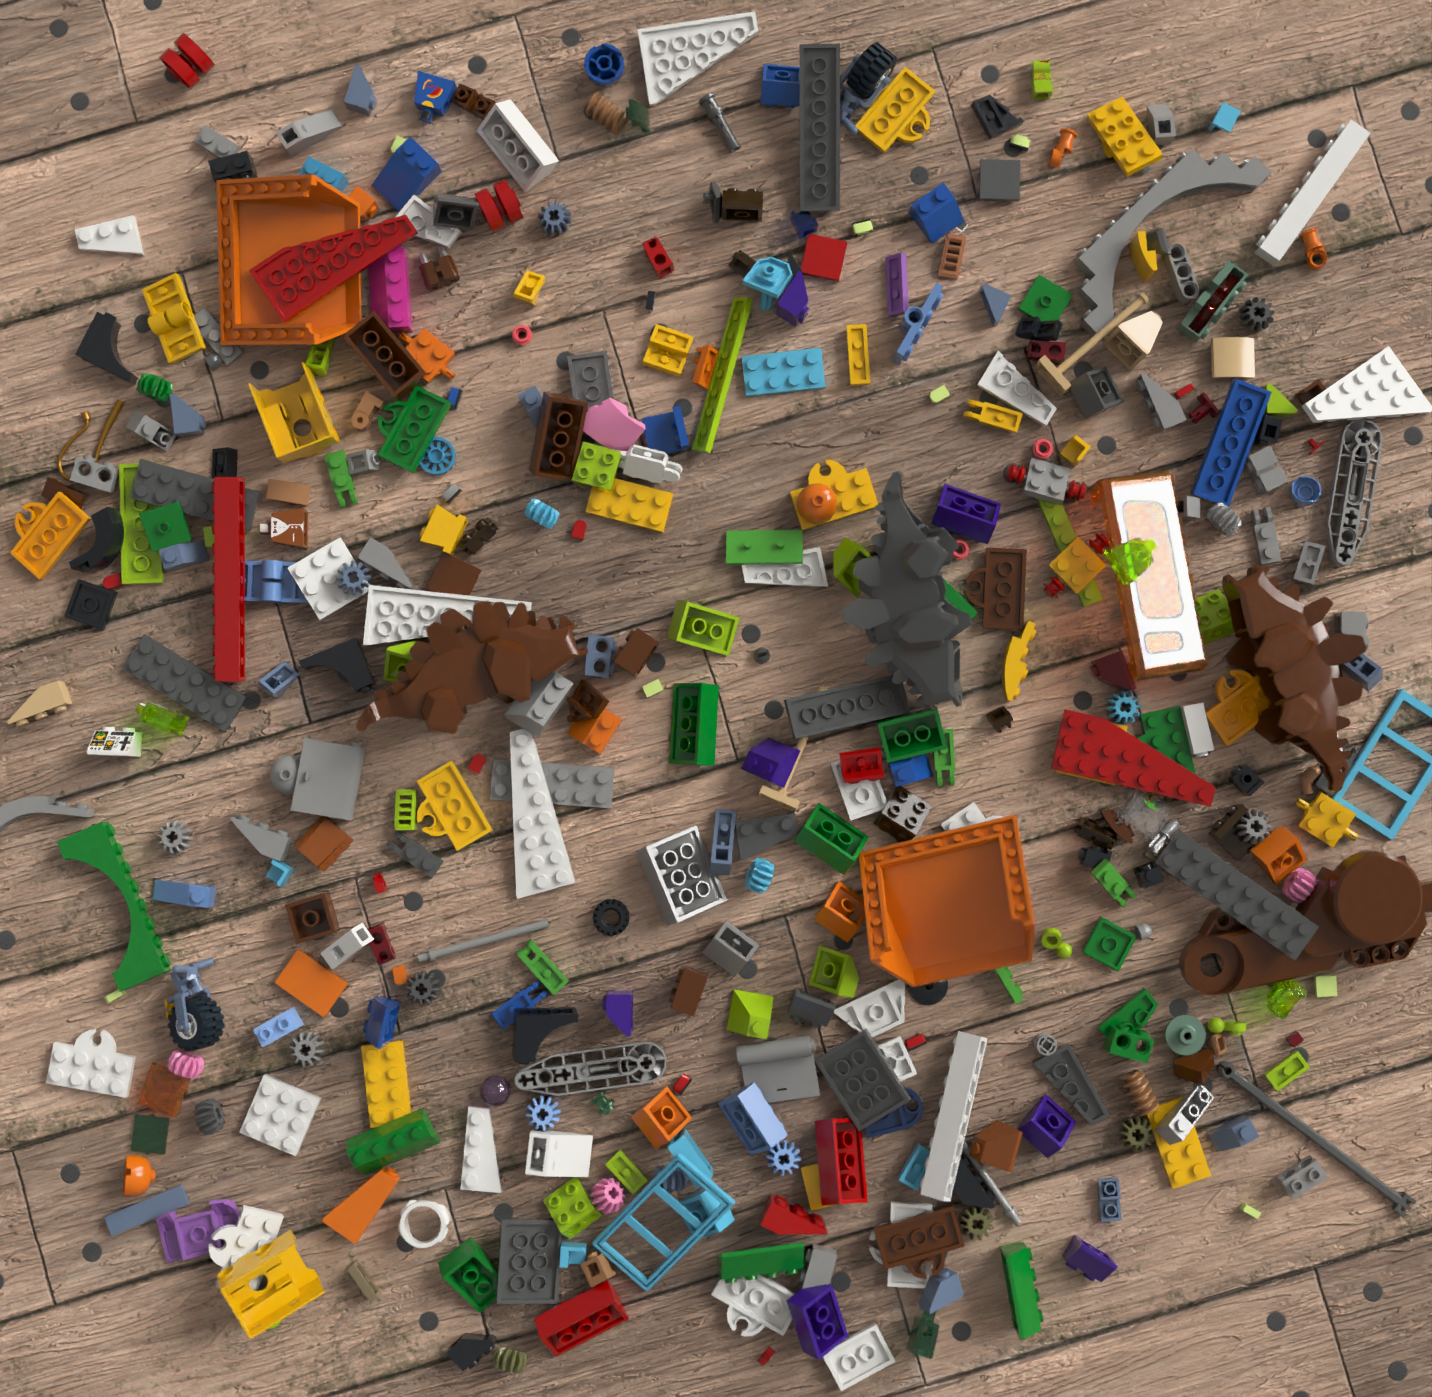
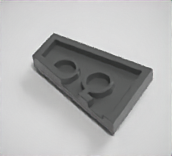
M796 813L735 821L741 861L798 833Z

